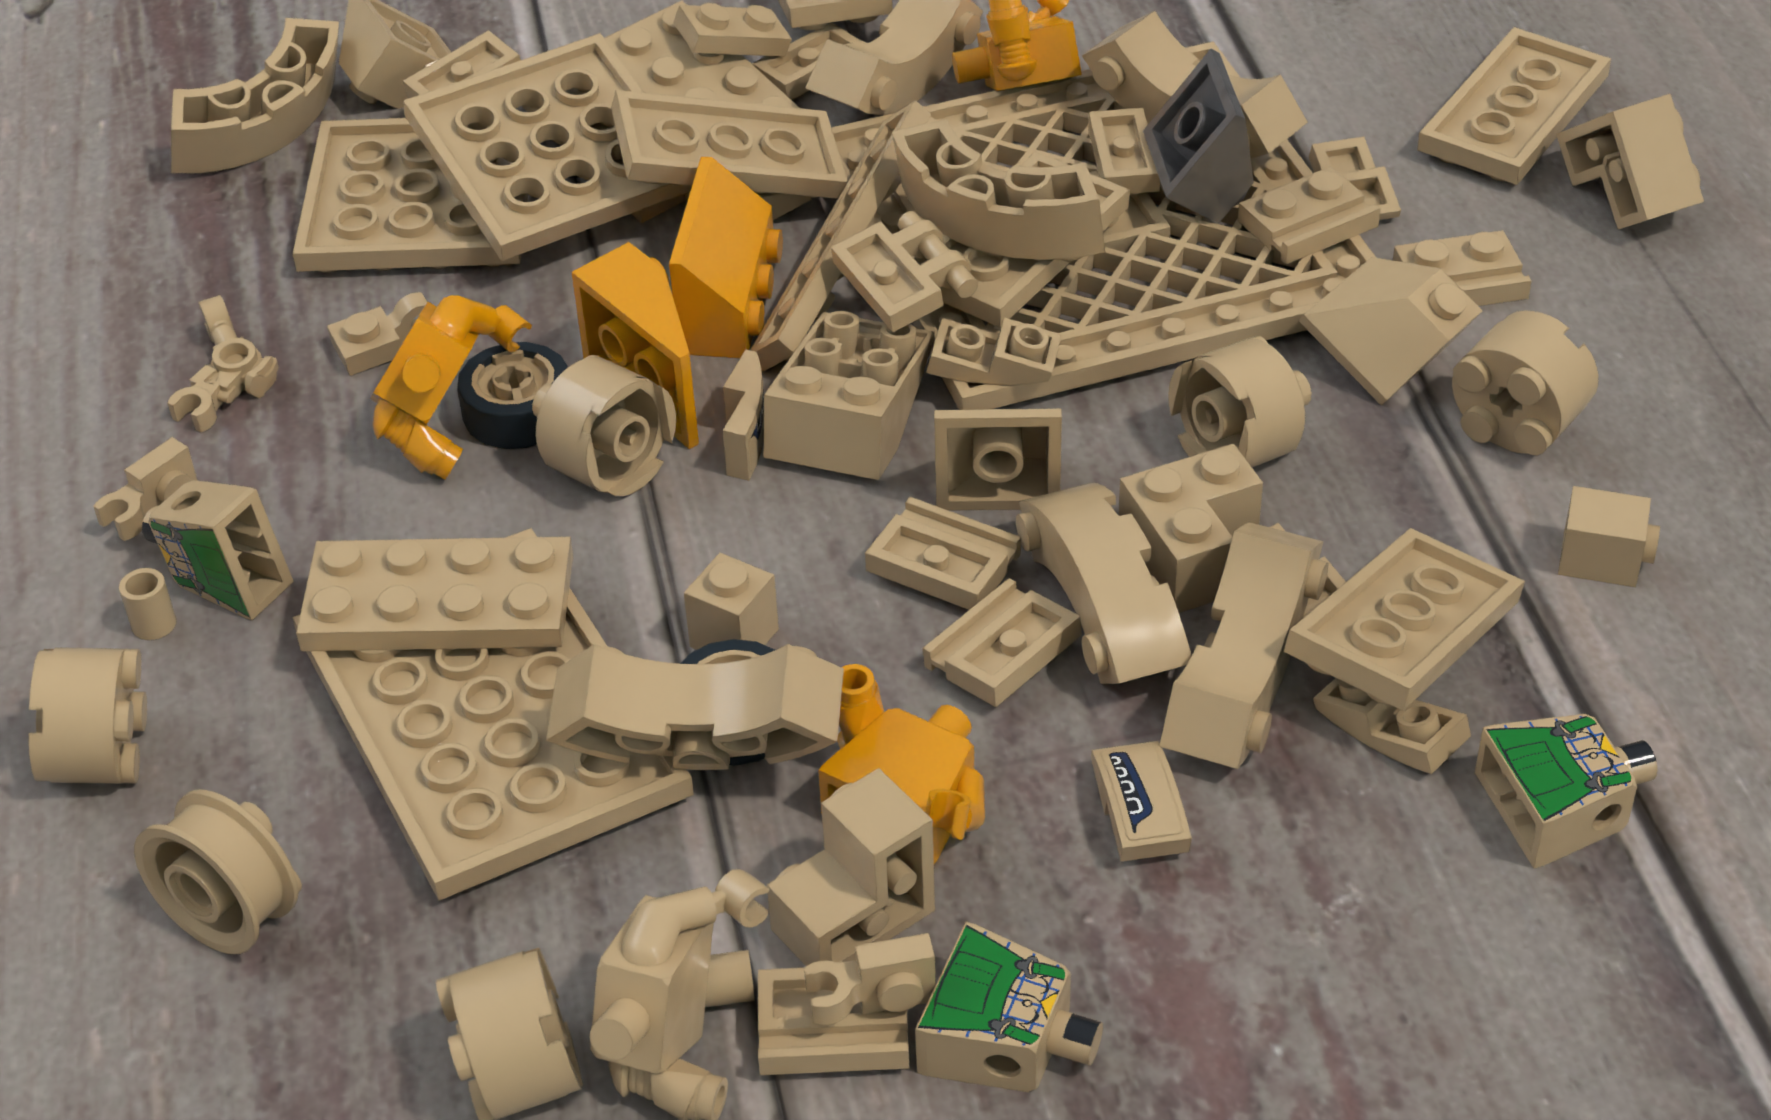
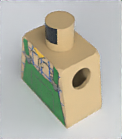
M192 480L182 485L161 505L151 508L143 519L142 533L145 539L158 544L173 580L181 588L246 619L253 620L294 582L259 494L254 488Z
M1578 714L1483 727L1475 774L1535 869L1621 831L1629 822L1637 784L1652 781L1656 778L1657 762L1653 750L1646 741L1639 740L1614 747L1594 717L1587 714Z
M965 922L915 1028L917 1073L929 1077L1030 1092L1038 1088L1052 1054L1090 1066L1096 1057L1100 1045L1103 1022L1069 1012L1071 972L1065 965L983 927Z

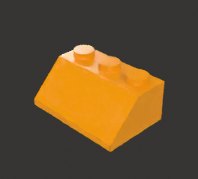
M702 156L669 262L672 296L690 355L741 358L744 351L750 349L753 336H759L764 327L765 310L762 299H771L774 270L771 264L780 263L783 234L781 229H773L772 206L713 157Z

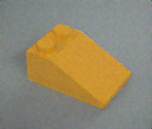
M627 242L572 271L583 359L590 355H597L646 377L669 392L675 406L676 429L674 437L689 450L699 445L690 353L669 286V278L663 265L657 259L649 258L633 244Z

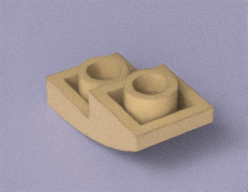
M1005 317L999 334L985 331L969 324H962L942 318L926 373L948 379L989 385H1024L1048 382L1053 373L1061 334Z
M1335 678L1313 698L1316 709L1352 737L1389 758L1432 774L1471 737L1467 714L1414 700L1402 711L1392 705L1382 704L1371 699L1366 692L1338 678Z

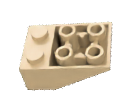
M822 312L764 394V458L879 480L898 450L935 340V332L917 329L912 324L892 332L884 322L862 319L851 312Z

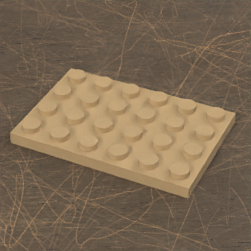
M532 528L505 538L537 536ZM570 587L562 647L306 651L438 901L694 795L691 775L687 769H674L672 756L631 752L630 762L623 763L592 756L546 741L557 668L593 644L607 646ZM300 615L293 617L296 632Z

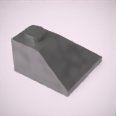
M1210 49L1143 132L1166 198L1219 223L1233 206L1238 205L1245 198L1248 189L1254 181L1246 119L1220 53Z

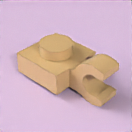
M421 292L404 296L397 302L392 313L387 316L380 306L366 312L353 314L347 319L327 325L331 342L349 376L393 360L417 320L413 319L420 315L427 303Z
M171 437L124 469L128 484L115 492L101 497L93 506L99 525L105 527L114 520L119 538L123 541L132 539L141 533L143 519L151 508L161 505L185 483L197 480L189 448Z
M929 933L855 946L856 960L844 962L817 961L804 967L807 992H817L819 990L833 991L828 996L811 998L813 1023L817 1025H830L840 1022L848 1016L852 1007L859 1002L861 1003L863 1015L886 1010L892 1012L906 1011L916 1005L928 1003L936 986L935 955Z

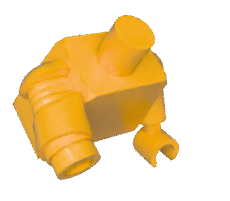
M988 0L990 11H988L986 18L990 30L977 33L979 47L952 53L953 68L958 84L985 79L986 86L995 91L1082 75L1073 22L1053 16L1063 10L1069 3V0H1036L1041 7L1035 13L1032 11L1028 12V8L1022 5L1021 0Z
M458 295L444 297L438 306L428 301L370 398L377 403L373 415V430L377 440L384 436V438L389 439L390 443L395 444L396 448H400L403 456L421 473L424 471L430 475L434 473L446 480L460 457L463 448L427 426V423L466 360L479 334L488 335L509 352H515L520 346L512 340L513 336L522 328L530 330L532 325L507 305H501L495 309Z
M860 664L845 665L841 667L844 668L839 717L841 731L837 739L840 750L818 770L820 802L830 798L841 786L855 783L874 770L881 769L933 820V855L935 864L950 835L952 838L963 840L965 832L978 829L985 820L984 779L974 769V746L967 739L972 730L971 722L960 709L951 705L940 706L928 721L899 708L887 709L884 712L879 687L872 671Z

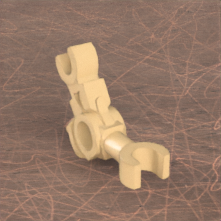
M221 295L198 302L206 321L204 324L212 343H215L212 360L209 365H205L190 379L192 387L176 391L170 396L167 403L172 420L177 422L187 413L193 411L191 413L196 431L200 433L214 425L217 419L216 411L223 402L231 404L242 391L246 390L248 394L257 398L263 397L265 392L276 381L279 369L276 358L272 356L262 358L261 353L251 341L244 339V337H237Z

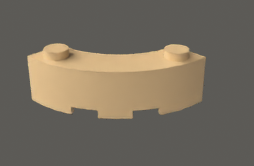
M899 0L892 12L881 23L880 36L872 42L866 43L859 40L854 43L839 44L826 39L805 88L813 93L868 114L888 115L896 113L914 100H920L933 89L953 65L952 53L962 51L966 45L974 42L980 30V17L983 10L971 0Z
M1156 11L1121 26L1082 55L1091 69L1096 83L1106 90L1122 108H1143L1147 124L1152 121L1199 63V59L1182 46L1170 33ZM1281 74L1264 79H1247L1228 75L1246 119L1250 158L1269 154L1308 123Z
M285 18L284 31L277 47L265 60V68L246 82L235 79L227 83L205 88L173 89L171 173L200 174L235 168L269 156L303 134L317 119L331 95L336 72L339 21Z
M948 119L892 132L901 184L908 200L924 220L932 221L942 234L954 241L987 253L1022 259L1075 261L1085 256L1106 252L1099 197L1085 162L1059 167L1014 165L1006 172L982 163L981 154L966 145L955 134Z
M1087 483L1019 501L1022 514L1016 516V529L1018 536L1021 537V545L1025 551L1032 552L1034 562L1043 564L1054 574L1066 592L1076 614L1080 615V623L1085 633L1082 637L1083 655L1092 674L1098 673L1100 684H1119L1188 664L1192 655L1168 583L1159 585L1156 578L1150 575L1145 563L1150 560L1152 547L1131 513L1118 516L1111 507L1116 505V496L1111 490L1098 483Z
M1250 522L1234 531L1211 612L1212 619L1220 621L1217 633L1210 632L1204 646L1197 644L1185 669L1174 681L1159 747L1236 769L1241 766L1251 750L1259 753L1262 752L1272 721V714L1269 711L1291 655L1284 652L1289 630L1303 619L1308 599L1319 600L1325 585L1328 562L1319 560L1324 541Z
M593 644L557 668L546 741L571 750L623 763L630 762L631 752L672 756L674 769H729L730 757L765 753V760L769 764L779 763L814 753L837 742L844 668L817 657L810 649L790 644L758 657L717 664L660 662L629 656L613 647Z

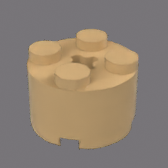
M1517 311L1508 315L1503 321L1494 325L1453 369L1452 389L1456 404L1463 415L1460 420L1463 431L1476 442L1486 443L1490 441L1511 452L1537 456L1544 453L1585 409L1597 392L1598 370L1595 360L1586 345L1583 343L1577 348L1564 335L1569 328L1558 319L1536 311Z
M1253 336L1197 356L1178 366L1170 381L1168 399L1171 416L1179 413L1181 415L1186 432L1177 436L1189 457L1234 443L1250 466L1255 467L1296 450L1304 431V406L1309 404L1312 393L1310 384L1303 373L1297 370L1293 371L1285 358L1268 344L1264 338Z
M590 355L585 359L577 361L566 368L552 384L543 385L537 391L532 404L533 413L537 417V446L545 464L597 491L610 493L614 496H627L638 491L657 474L664 461L656 457L664 440L672 443L676 429L675 406L668 391L652 380L597 355Z
M57 647L38 652L33 667L29 698V710H36V733H29L30 764L36 781H50L52 783H137L140 751L138 743H131L133 731H145L147 721L146 692H134V689H139L141 680V652L139 649Z
M539 947L526 952L521 951L436 980L438 996L447 1021L450 1023L458 1020L456 1024L457 1034L448 1037L449 1049L457 1074L461 1081L473 1077L476 1078L468 1081V1085L479 1120H497L568 1096L569 1093L582 1089V1075L567 1021H563L556 1000L559 996L546 960Z

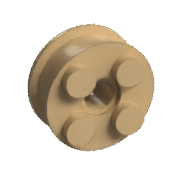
M199 789L188 792L177 802L172 821L167 825L157 824L147 827L135 840L134 855L137 868L154 899L166 914L185 932L204 945L219 952L241 954L248 951L258 939L259 925L266 918H280L288 914L295 907L298 893L302 889L299 876L293 870L289 859L279 843L272 836L273 827L267 815L250 802H243L239 805L213 791Z

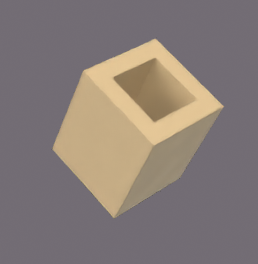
M1573 486L1564 529L1558 575L1636 587L1641 562L1654 564L1658 546L1660 526L1648 524L1651 498Z
M719 553L684 592L689 644L693 649L698 650L709 643L731 639L757 641L766 645L779 629L774 574L723 553Z

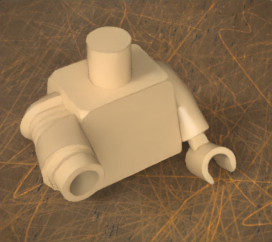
M741 869L731 870L719 881L715 892H711L707 887H700L659 898L645 895L600 958L596 974L590 1050L596 1058L609 1061L608 1066L613 1084L623 1097H626L630 1092L637 1093L641 1097L645 1096L646 1099L653 1100L654 1105L679 1120H718L727 1096V1078L711 1074L710 1071L682 1060L680 1057L702 1037L713 924L716 921V914L726 912L744 927L748 928L759 925L768 916V910L755 901L754 898L768 893L769 888L751 874Z

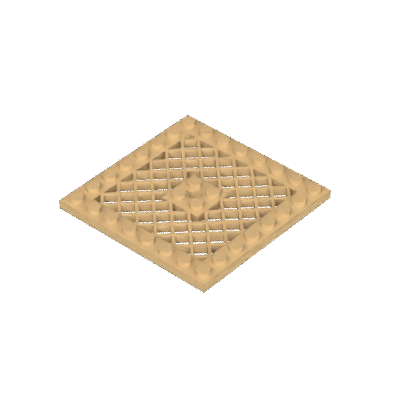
M1214 41L1186 47L1191 54L1199 59V62L1210 49L1219 52L1228 75L1240 77ZM1091 69L1081 71L1082 75L1006 90L990 91L924 106L931 114L927 123L948 119L955 134L966 145L981 154L982 163L1006 172L1010 168L997 165L996 163L1000 162L1011 166L1021 165L1035 151L1068 165L1084 163L1082 160L1096 163L1088 131L1089 112L1124 108L1096 83ZM893 114L831 127L848 181L883 121ZM1063 129H1064V130L1071 131V132L1079 133V134H1081V135L1079 136V135L1067 133V132H1064ZM1285 140L1269 154L1251 158L1254 183L1248 189L1242 202L1313 174L1288 140ZM1016 141L1019 143L1030 145V147L1014 144L1012 142ZM1050 150L1053 152L1065 154V156L1063 157L1056 154L1048 153L1047 151ZM1086 163L1089 173L1099 177L1097 165ZM1160 182V192L1138 193L1129 196V208L1103 231L1105 253L1085 256L1079 260L1071 261L1050 281V283L1060 285L1058 289L1044 286L1026 303L1042 308L1041 313L1021 308L1010 318L1061 334L1050 381L1024 385H989L944 377L942 379L959 410L994 409L1190 360L1253 336H1261L1265 340L1305 331L1307 329L1299 322V319L1371 257L1376 258V256L1361 236L1357 235L1285 264L1281 260V252L1274 249L1270 251L1238 222L1239 204L1233 206L1220 221L1233 225L1232 228L1220 225L1166 198ZM900 183L893 194L881 202L876 212L881 215L879 222L881 221L893 235L900 231L898 227L900 217L906 212H916V210L908 200ZM1175 210H1179V211H1183V212H1186V213L1194 214V215H1196V216H1195V217H1191V216L1179 214V213H1176ZM1170 234L1181 237V239L1177 240L1170 238ZM1197 242L1204 243L1207 245L1218 247V250L1206 248L1196 244ZM1237 252L1240 254L1255 257L1256 260L1254 261L1247 258L1239 257L1234 255V253ZM1150 255L1153 257L1164 259L1166 261L1165 263L1144 258V256ZM1274 262L1295 269L1294 271H1291L1284 268L1272 266L1271 264ZM1182 265H1186L1200 270H1204V272L1198 273L1191 270L1183 269L1181 267ZM1093 267L1105 271L1113 272V274L1109 276L1091 270ZM1220 275L1229 278L1240 280L1242 282L1241 284H1238L1231 281L1220 279L1219 277ZM1131 277L1151 284L1148 287L1128 280ZM1167 288H1170L1184 293H1188L1189 295L1187 297H1184L1170 292H1166ZM1078 290L1096 295L1097 297L1094 300L1076 295L1075 293ZM1114 301L1135 306L1134 310H1129L1112 304ZM943 303L944 306L912 322L913 326L917 329L935 332V339L942 318L962 324H969L995 334H999L1001 329L991 323L985 326L982 319L946 303ZM1063 314L1080 319L1081 321L1077 324L1060 319L1059 316Z

